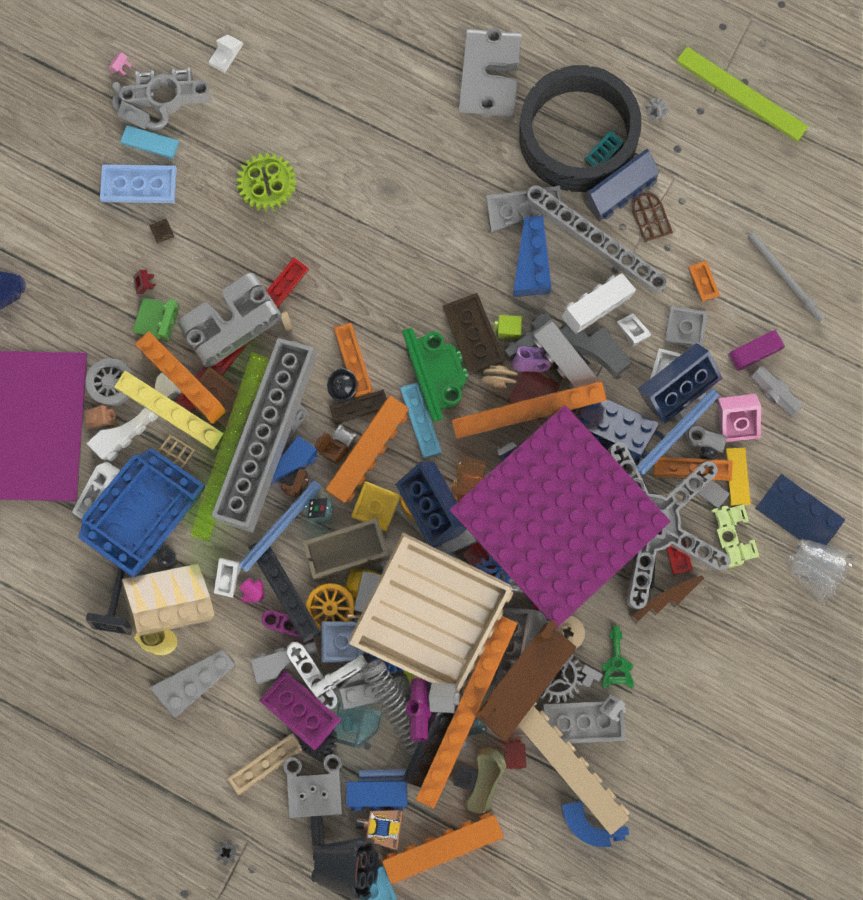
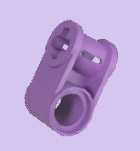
M523 346L518 348L512 361V366L520 372H544L551 367V363L545 356L547 351L544 347Z

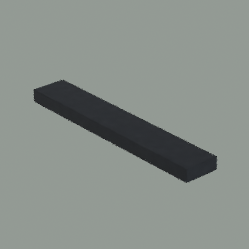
M258 542L249 546V550H251ZM269 547L256 562L305 643L320 634L321 631L273 550Z

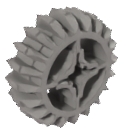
M573 654L562 666L563 670L560 676L562 680L557 679L553 684L550 682L541 695L542 699L547 694L549 695L548 702H551L552 697H555V703H559V697H562L563 702H567L566 695L571 699L574 698L572 690L575 693H579L580 690L575 686L583 685L581 681H578V679L584 678L583 674H578L583 668L575 667L579 660L577 659L572 662ZM568 666L573 672L572 683L565 677V670ZM556 684L569 688L563 692L551 691Z

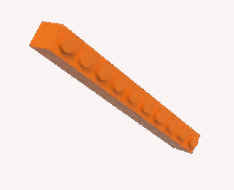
M503 616L500 620L496 621L494 632L486 643L485 649L461 698L416 801L435 809L476 718L474 715L481 707L517 627V622Z

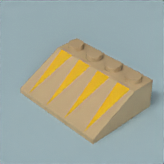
M199 564L122 579L134 637L211 621L215 616Z

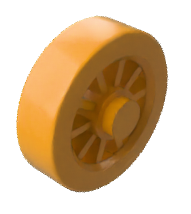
M324 583L310 593L306 602V608L319 630H321V622H327L329 616L332 617L333 622H351L352 619H348V615L355 614V600L352 593L345 586L338 583ZM329 591L334 592L332 599H330ZM323 593H325L327 601L320 597ZM337 593L343 596L339 601L335 600ZM317 600H319L323 605H316ZM345 600L347 606H339V603ZM316 609H322V612L317 614ZM338 610H346L345 615L340 613ZM325 614V620H322L320 616ZM335 614L338 615V616H339L340 618H342V619L339 620V621H336Z

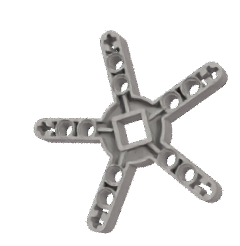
M620 442L612 445L608 449V453L617 462L624 458L626 459V461L621 462L619 465L621 467L627 465L630 468L629 476L671 521L634 556L626 598L627 605L632 609H641L647 604L656 551L669 546L714 571L727 569L730 564L729 557L722 551L681 529L679 510L716 476L718 471L716 464L711 461L700 464L664 497L648 493L627 446ZM617 449L621 450L622 453L615 455L614 451ZM708 467L710 469L708 471L709 474L702 477L699 476L706 470L705 468ZM690 479L696 481L697 487L695 489L689 486ZM676 492H680L683 495L682 502H678L675 499ZM683 537L687 538L689 541V545L687 548L683 547L681 544V539ZM700 547H703L706 551L704 557H700L698 554ZM642 556L646 557L648 560V565L646 567H643L640 564V558ZM721 558L720 562L722 565L717 566L718 562L714 559ZM639 575L644 578L643 586H639L636 583V578ZM634 589L643 590V592L638 593V591H634ZM638 595V599H640L641 602L636 604V602L633 601V597H637Z

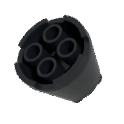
M356 838L323 844L319 849H315L313 852L315 863L311 875L312 882H316L321 887L354 900H368L372 896L370 889L373 883H377L379 853L374 851L373 845L375 841L372 838Z

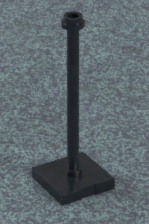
M120 568L117 570L108 614L87 613L86 621L93 630L131 635L132 626L128 620L115 616L122 588V579H124L125 574Z

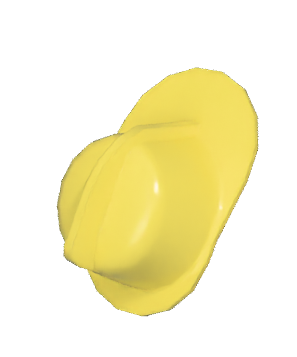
M171 630L134 637L143 650L156 655L170 654L177 647L178 641L176 635Z

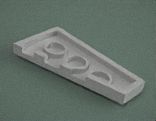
M560 186L543 188L562 202ZM528 190L486 196L491 233L522 222L525 217L541 214L528 204ZM532 193L531 197L537 200L540 198V195ZM547 204L546 208L552 210L555 209V206Z
M221 650L153 685L150 689L176 718L236 665Z

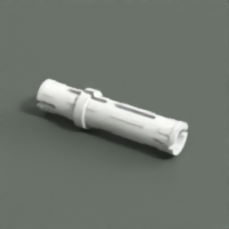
M360 655L339 670L325 675L324 679L311 686L315 696L318 697L327 690L336 688L337 684L363 669L367 665L365 658Z

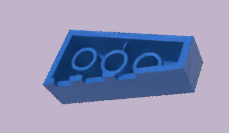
M543 216L525 217L513 297L550 294L551 279Z

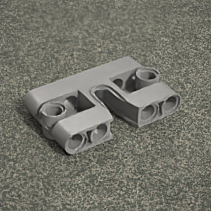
M490 28L488 30L467 29L459 113H477L484 118H490L493 115L514 117L517 80L500 75H489L486 72L518 70L521 33L502 32L498 28ZM490 38H496L498 40L491 41ZM490 105L491 108L486 109L483 106Z
M254 273L244 275L222 290L227 307L232 313L230 321L225 322L218 312L206 302L178 321V326L204 367L215 365L282 318V314Z

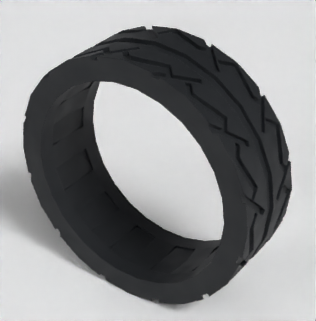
M571 65L560 68L561 70L556 69L542 77L535 84L536 86L531 88L521 110L519 144L522 155L530 170L542 181L552 187L560 186V189L564 191L589 192L634 158L641 133V111L631 89L616 75L594 66ZM568 92H586L600 96L611 103L619 112L625 124L627 140L614 157L596 166L581 168L559 163L543 151L534 137L532 122L538 110L552 98Z

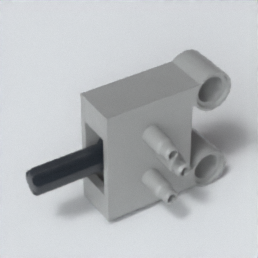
M333 754L328 755L324 760V768L330 774L298 776L303 771V764L297 758H288L283 767L287 774L289 818L310 817L313 846H322L324 844L322 816L343 814L340 775L343 763L340 757ZM336 758L339 764L336 769L332 770L328 767V762L330 759ZM296 761L299 766L298 770L291 773L288 765Z

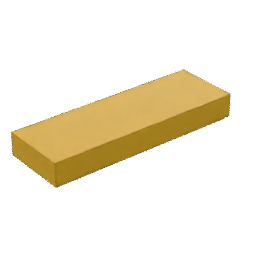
M726 449V460H733L732 481H728L730 506L750 505L746 449Z

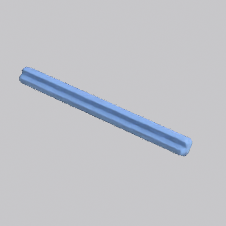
M711 389L640 462L637 469L641 475H644L718 398L719 394L714 389Z
M312 481L241 560L239 566L244 571H248L310 502V499H313L321 490V485L318 482Z

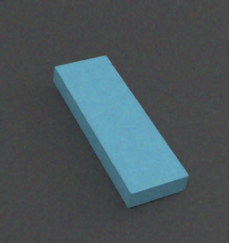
M128 125L120 141L123 145L174 159L179 145L178 140Z

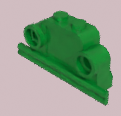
M413 327L402 330L406 349L432 423L443 420L441 412L457 407L460 404L462 390L466 386V379H469L466 368L462 369L460 363L463 361L460 350L456 351V348L451 344L444 345V338L438 332L432 331L416 339Z

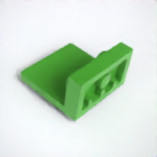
M143 298L133 333L144 336L149 331L156 339L169 342L180 308L177 301L169 299L168 303Z

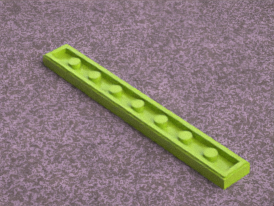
M688 46L677 59V64L795 142H798L808 129V125Z

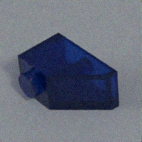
M0 271V310L19 300L21 294L25 292L26 283L21 275Z

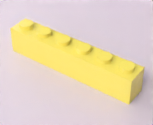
M124 371L114 386L116 390L211 450L215 448L224 434L127 371Z

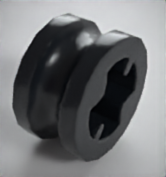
M701 447L702 454L699 455V458L716 460L715 455L718 454L716 449Z

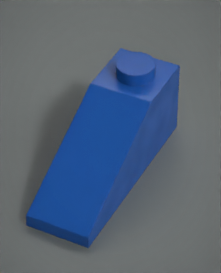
M298 436L280 458L271 485L297 473L299 469H306L309 464L313 465L318 458L317 449Z

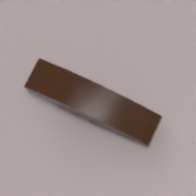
M701 575L664 591L636 612L631 619L637 624L649 611L656 616L668 603L675 608L704 577Z

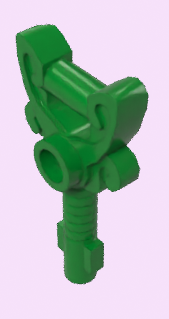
M612 626L610 640H613V657L602 664L601 669L606 672L603 677L602 687L607 688L611 684H624L629 688H633L634 681L629 672L633 669V664L627 662L620 654L622 631H620V626ZM618 670L623 672L624 676H611V673Z

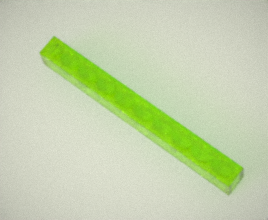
M253 352L249 356L190 533L191 537L206 542L210 541L216 522L212 517V513L270 359L268 357Z

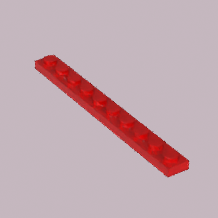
M293 257L266 290L277 308H279L309 271V268L295 257ZM251 341L211 366V368L223 376ZM203 367L195 378L199 380L209 367ZM183 393L176 400L177 404L191 413L196 409Z

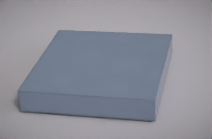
M321 622V662L349 663L362 655L361 649L349 644V638L357 622Z

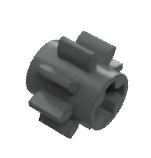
M231 840L227 841V845L219 842L221 848L214 850L219 853V857L216 860H224V865H227L228 860L236 863L234 857L240 855V853L236 852V848L239 845L232 846ZM224 848H226V849H230V848H231V850H232V851L230 852L231 857H229V856H225V857H224V855H223V854L225 853Z

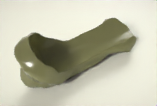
M483 747L477 751L476 758L479 773L471 795L465 800L466 811L478 815L486 814L491 810L497 783L506 769L505 751L501 747Z

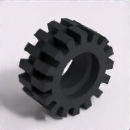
M333 729L316 750H313L302 739L299 741L301 749L312 758L322 759V756L326 758L328 752L331 754L334 752L331 750L332 747L336 748L337 746L334 743L338 742V738L335 737L337 733Z

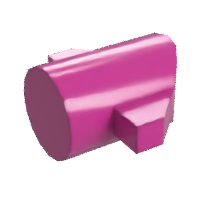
M249 578L239 588L245 594L241 598L243 602L257 603L265 598L263 582L260 579L254 582Z

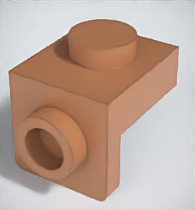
M100 405L84 411L86 429L94 430L103 426H116V415L113 407Z

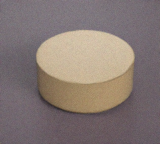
M281 313L285 330H292L293 327L288 313Z

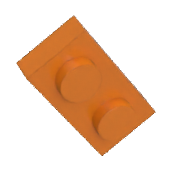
M707 261L689 266L688 270L700 301L704 302L719 297L720 293Z

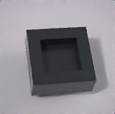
M458 766L453 786L473 791L477 770Z

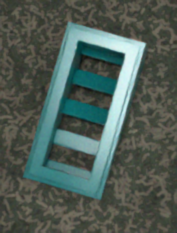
M610 131L584 160L590 166L604 163L622 149L624 142L613 131ZM606 145L611 151L609 152L603 146ZM599 150L606 156L605 158L598 153ZM592 157H597L601 162L598 163Z

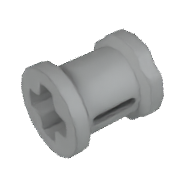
M340 425L333 434L332 439L340 441L349 449L355 442L357 434H352L344 429L343 425Z

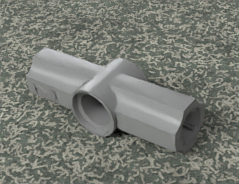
M761 366L750 377L764 391L766 398L771 403L777 404L790 418L804 406L790 393L789 387L782 380L776 379L764 366Z

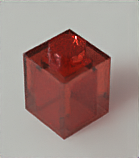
M509 740V744H505L506 769H526L525 744H521V740Z

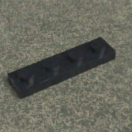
M432 713L428 722V739L426 741H419L402 779L404 782L422 787L452 721L453 713Z

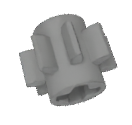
M659 97L657 100L652 98L649 100L650 104L645 107L648 113L647 116L653 118V121L658 118L660 120L666 117L665 114L670 111L667 109L668 102L662 100V97Z

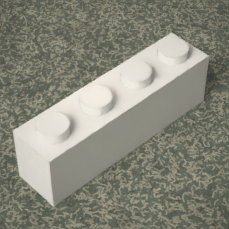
M623 273L616 277L613 275L604 285H597L590 294H583L576 303H569L564 308L565 312L562 315V319L577 334L629 300L636 289Z

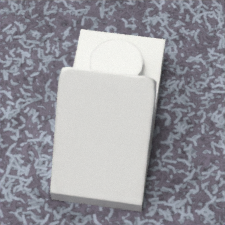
M228 34L216 41L218 48L209 60L210 66L223 73L227 71L243 46V42Z
M634 314L617 321L618 328L627 337L630 348L651 336L650 331Z
M223 558L219 559L214 589L215 594L233 598L237 577L241 572L239 562Z

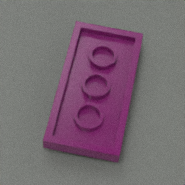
M287 671L282 673L259 700L313 750H316L341 721L338 716Z

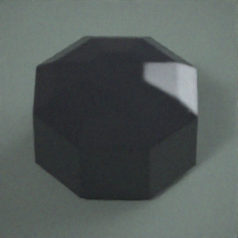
M170 549L161 550L157 555L158 563L164 568H172L177 563V556Z

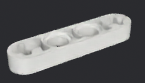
M292 642L287 647L288 657L312 691L313 680L318 678L322 680L324 676L304 646L299 642ZM293 647L296 649L301 648L299 653L303 659L300 661L296 654L291 655ZM305 662L312 664V670L308 673L301 670V666ZM331 688L326 691L328 697L333 696L331 704L328 702L323 703L325 701L323 694L316 697L329 709L334 708L337 704V697Z

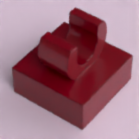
M147 269L139 270L133 276L136 294H144L147 290H152L156 286V284L149 283V280L154 278V274H148Z

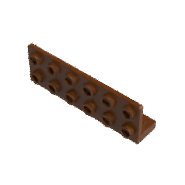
M553 620L544 623L474 715L503 740H507L576 649L573 643L555 629L558 624Z

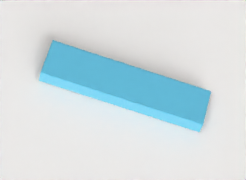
M418 382L401 387L400 391L405 405L409 408L408 414L423 459L442 454Z

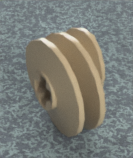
M490 366V369L484 370L483 374L486 376L482 378V381L496 388H506L505 383H516V380L507 378V376H517L518 373L510 371L504 366Z
M570 616L558 628H555L563 636L565 633L562 630H571L570 634L572 637L569 636L567 639L576 646V649L584 641V626L574 616Z

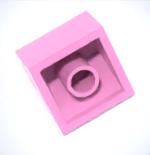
M756 394L718 398L721 435L727 436L726 442L761 438V404Z

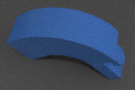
M582 801L561 805L567 827L579 840L586 844L597 847H611L610 838H613L615 842L625 840V835H630L628 826L619 828L612 835L607 830H599L591 826L585 817Z

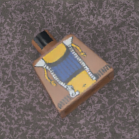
M370 811L369 819L357 818L356 830L367 832L366 838H372L376 844L398 850L403 811Z

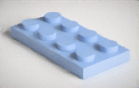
M102 165L100 201L175 203L176 166Z

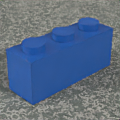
M347 782V807H351V811H363V807H371V811H383V807H391V811H403V807H408L407 783Z

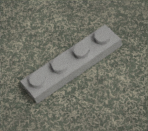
M407 675L392 678L396 682L395 685L399 687L398 691L402 692V696L411 695V685ZM380 681L373 682L370 686H373L379 683ZM370 683L337 690L342 710L377 703L380 698H375L376 693H372L373 688L368 687ZM387 683L378 686L374 691L381 689ZM392 687L383 690L377 695V697L385 694ZM394 693L385 696L380 700V702L387 700Z

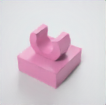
M121 52L115 56L107 70L111 73L118 72L124 76L126 72L122 70V66L130 68L132 65L125 61L127 56Z

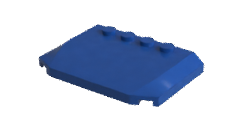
M151 447L140 455L132 456L83 515L78 538L134 578L142 571L198 501L205 489V485Z

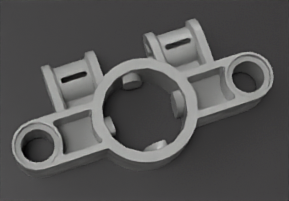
M188 67L182 70L173 68L172 76L167 74L156 76L155 70L144 73L136 71V85L122 87L119 91V97L121 101L136 108L152 107L158 113H160V107L165 106L168 114L176 112L183 104L207 102L211 98V93L205 81L193 80L192 69ZM161 86H173L175 88L176 97L172 101L158 103L153 100L155 99V91ZM200 90H205L203 93H198ZM132 95L130 99H125L127 96Z

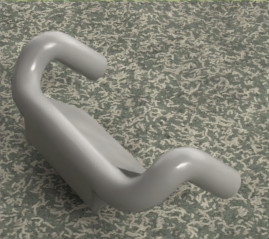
M118 82L112 84L115 91L112 98V106L118 112L119 117L142 129L159 130L167 124L169 114L165 106L159 109L162 116L161 120L157 123L151 122L149 114L124 101H121L120 105V84Z

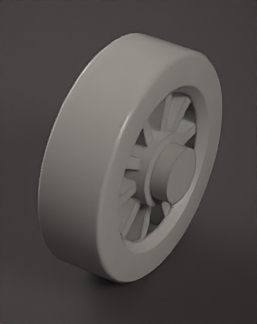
M108 358L100 360L89 369L86 375V390L90 397L99 405L108 407L122 405L129 397L121 392L117 393L114 386L124 371L133 375L131 370L125 363L117 359ZM110 367V373L107 374L104 368ZM115 368H117L119 371L114 375ZM100 370L104 373L103 377L97 375ZM94 378L100 380L101 382L94 383Z

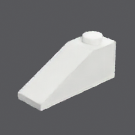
M108 461L96 466L72 513L82 519L83 515L120 470Z

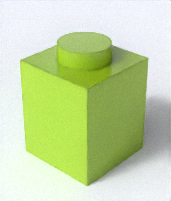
M499 315V321H495L494 332H498V338L520 340L522 316Z

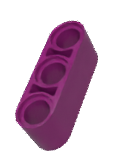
M773 330L734 349L728 356L735 369L740 371L779 352L785 345L778 332Z
M272 610L266 611L263 614L262 623L267 629L302 640L295 627L292 631L285 630L286 623L291 621L288 615ZM269 616H276V622L273 625H268L266 622Z

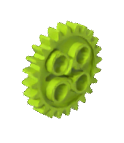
M268 152L265 157L259 153V158L257 159L252 155V162L246 159L247 166L241 165L243 172H238L240 178L236 179L237 184H240L237 186V189L241 191L239 194L241 198L244 197V202L248 203L250 201V207L252 208L256 205L258 211L262 206L265 212L268 207H271L272 211H274L275 205L281 208V202L288 204L286 198H293L290 192H295L294 185H297L295 180L296 174L293 173V166H289V161L283 162V156L277 159L276 153L270 157ZM263 167L266 169L271 196H268L262 172ZM272 169L278 170L274 174L269 173ZM254 173L260 174L257 178L251 177ZM275 186L282 187L278 191L273 190ZM258 190L264 191L261 195L255 194Z

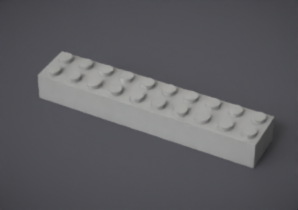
M281 338L277 339L212 513V517L217 522L253 533L318 356L313 347Z

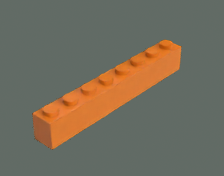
M598 381L454 418L452 423L456 439L552 415L564 405L572 410L607 401L603 383Z

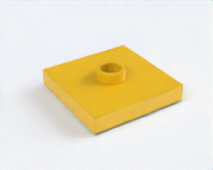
M365 481L351 517L362 522L377 518L381 529L387 532L399 503L400 495Z

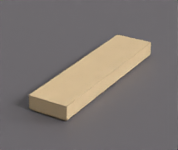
M291 733L230 776L227 780L237 795H241L282 766L288 758H293L303 751L299 740L294 733Z

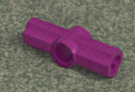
M422 678L411 679V700L406 705V713L410 716V740L426 741L428 739V719L432 715L430 703H428V681Z

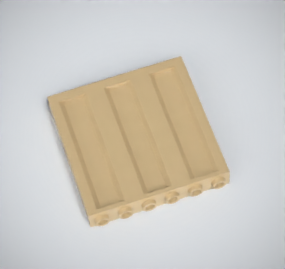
M402 533L349 638V644L426 681L456 684V692L463 691L467 684L466 678L469 672L472 673L476 667L475 660L477 656L482 655L487 637L490 638L494 632L495 627L493 625L496 619L500 620L504 612L502 608L505 602L508 603L513 595L512 587L496 577Z

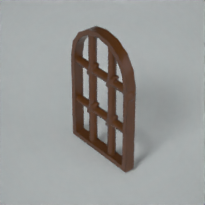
M643 193L634 200L632 206L633 215L644 242L673 233L663 204L656 195ZM647 196L651 207H643L640 198ZM650 197L656 199L659 204L654 205ZM637 200L641 208L639 211H635V202ZM661 207L664 215L663 219L658 218L655 208ZM645 211H653L656 221L650 223ZM637 214H643L647 224L641 225ZM666 221L670 231L664 233L660 222ZM651 225H658L661 234L654 236ZM647 227L652 237L646 239L642 228Z

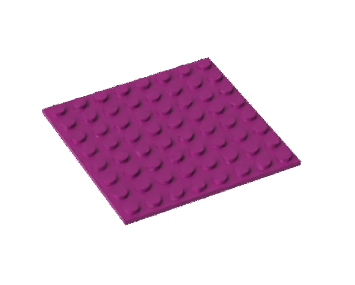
M0 351V500L77 502L87 353Z
M566 405L558 410L450 509L452 514L549 621L553 620L558 624L556 628L567 620L671 522Z

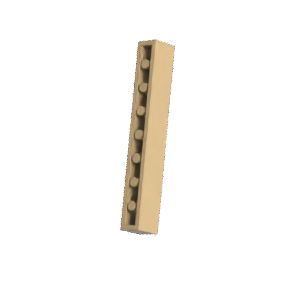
M535 702L518 726L611 835L614 834L630 820L627 816L630 812L623 804L619 806L614 801L616 796L609 788L605 790L601 786L602 779L596 772L590 773L587 769L590 765L583 757L578 759L574 754L576 749L569 741L565 743L561 739L562 732L556 726L552 728L549 725L548 721L550 718L543 710L538 712L534 707L537 705Z

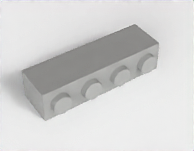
M552 319L533 333L536 337L533 341L539 348L544 347L547 351L545 356L551 363L555 362L559 366L557 371L563 378L567 376L571 382L568 384L571 388L599 381Z

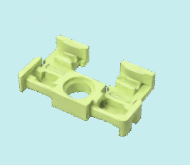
M744 504L732 507L729 511H727L729 509L728 506L712 510V514L715 513L719 526L717 534L722 549L725 548L730 559L728 568L744 564V560L741 561V559L759 558L755 540L749 541V544L743 545V543H740L739 545L734 525H737L739 521H743V523L749 522ZM729 531L733 534L734 538L731 542L723 540L722 535L724 532Z

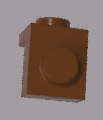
M324 432L317 439L314 446L319 455L335 464H338L348 451L345 445L332 439L327 432Z
M299 469L293 486L281 483L280 488L284 491L283 494L290 497L300 496L302 489H306L309 482L307 472Z

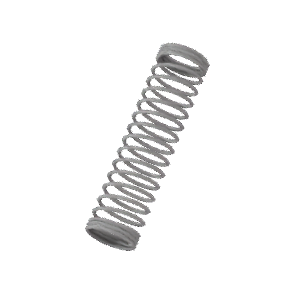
M382 659L372 661L361 670V675L363 678H366L365 682H371L368 687L373 688L372 693H376L375 698H380L378 703L382 704V709H385L384 714H389L387 719H392L390 724L395 725L393 729L398 730L396 734L401 735L400 740H404L403 745L407 746L406 751L408 754L414 755L419 741L405 744L410 736L402 739L410 731V728L403 733H398L401 729L410 725V720L405 725L395 728L399 723L410 719L409 715H406L398 722L392 723L399 716L406 714L404 712L406 706H401L404 702L406 704L408 702L405 701L402 692L398 691L399 687L395 685V680H392L393 676L389 675L390 671L386 670L387 666ZM385 671L388 672L387 675L381 676ZM379 672H381L377 677L367 681L370 677H373ZM388 676L391 677V680L385 681ZM385 677V678H384L382 681H380L379 683H377V684H375V685H373V686H370V685H371L373 682H375L376 680ZM387 683L381 689L374 691L378 686ZM392 687V688H391L389 691H387L385 694H383V695L377 697V695H378L380 692H382L383 690H385V689H387V688ZM394 693L387 700L380 702V700L385 696ZM395 698H398V699H397L395 702H393L392 704H390V705H388V706H386V707H383L387 702H389V701H391V700H393V699H395ZM401 703V704H400L397 708H395L394 710H392V711H390V712H386V711H387L389 708H391L392 706ZM405 708V709H404L402 712H400L398 715L389 718V716H390L391 714H393L394 712H396V711H398V710H400V709Z

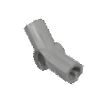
M689 408L675 415L674 418L677 423L689 413ZM697 421L684 432L687 442L691 447H709L716 449L720 453L723 452L727 436L706 431L700 427ZM698 434L701 436V439L694 440L691 435Z

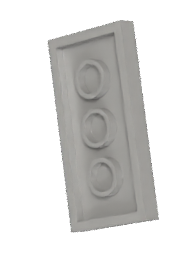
M604 702L543 704V711L550 718L548 721L549 725L552 728L556 726L562 732L561 739L565 743L568 741L571 744L626 741L624 712L620 711L617 714V717L620 719L618 722L612 720L599 711Z

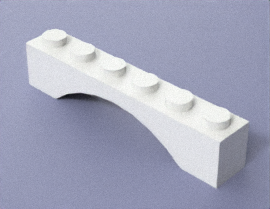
M163 373L156 378L155 390L173 401L174 398L182 394ZM144 408L139 415L128 423L116 428L100 430L87 445L104 462H111L117 457L118 452L122 448H126L131 444V439L135 435H140L146 429L145 426L150 421H155L159 416Z

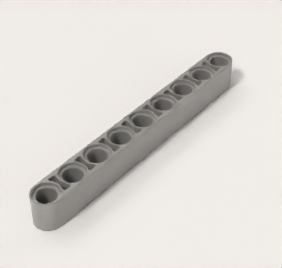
M532 186L529 188L527 202L530 206L650 292L657 294L664 289L667 280L662 273L542 187ZM538 193L540 198L537 200L533 199L531 194ZM553 204L555 209L548 210L546 205ZM566 214L571 220L563 221L561 216ZM578 225H582L585 227L586 231L579 232L577 231L576 227ZM597 236L601 242L594 243L591 237ZM613 247L616 253L609 254L606 248ZM623 258H628V259H630L631 264H630V265H625V264H623V263H622V259H623ZM644 269L646 276H640L637 270ZM659 280L662 284L661 287H655L652 281Z

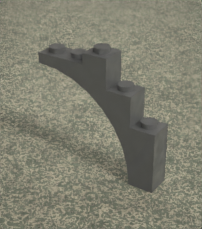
M547 312L544 315L539 314L532 319V332L530 330L525 332L521 336L522 339L517 342L513 341L506 346L505 357L508 361L514 359L520 347H538L533 341L536 338L533 333L551 320ZM567 323L560 327V331L575 350L601 364L614 378L630 368L632 362L605 327L600 330L598 328L589 334L590 337H588L584 330L575 334Z

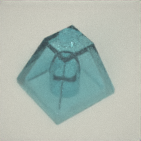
M339 702L336 716L341 721L334 728V731L337 733L335 737L338 738L336 743L360 748L378 732L382 712L363 707L342 710Z

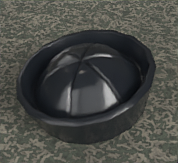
M344 368L334 371L328 378V393L337 401H346L352 398L358 390V381L354 373Z

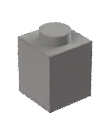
M432 683L429 693L430 712H455L456 705L460 703V693L456 692V684Z

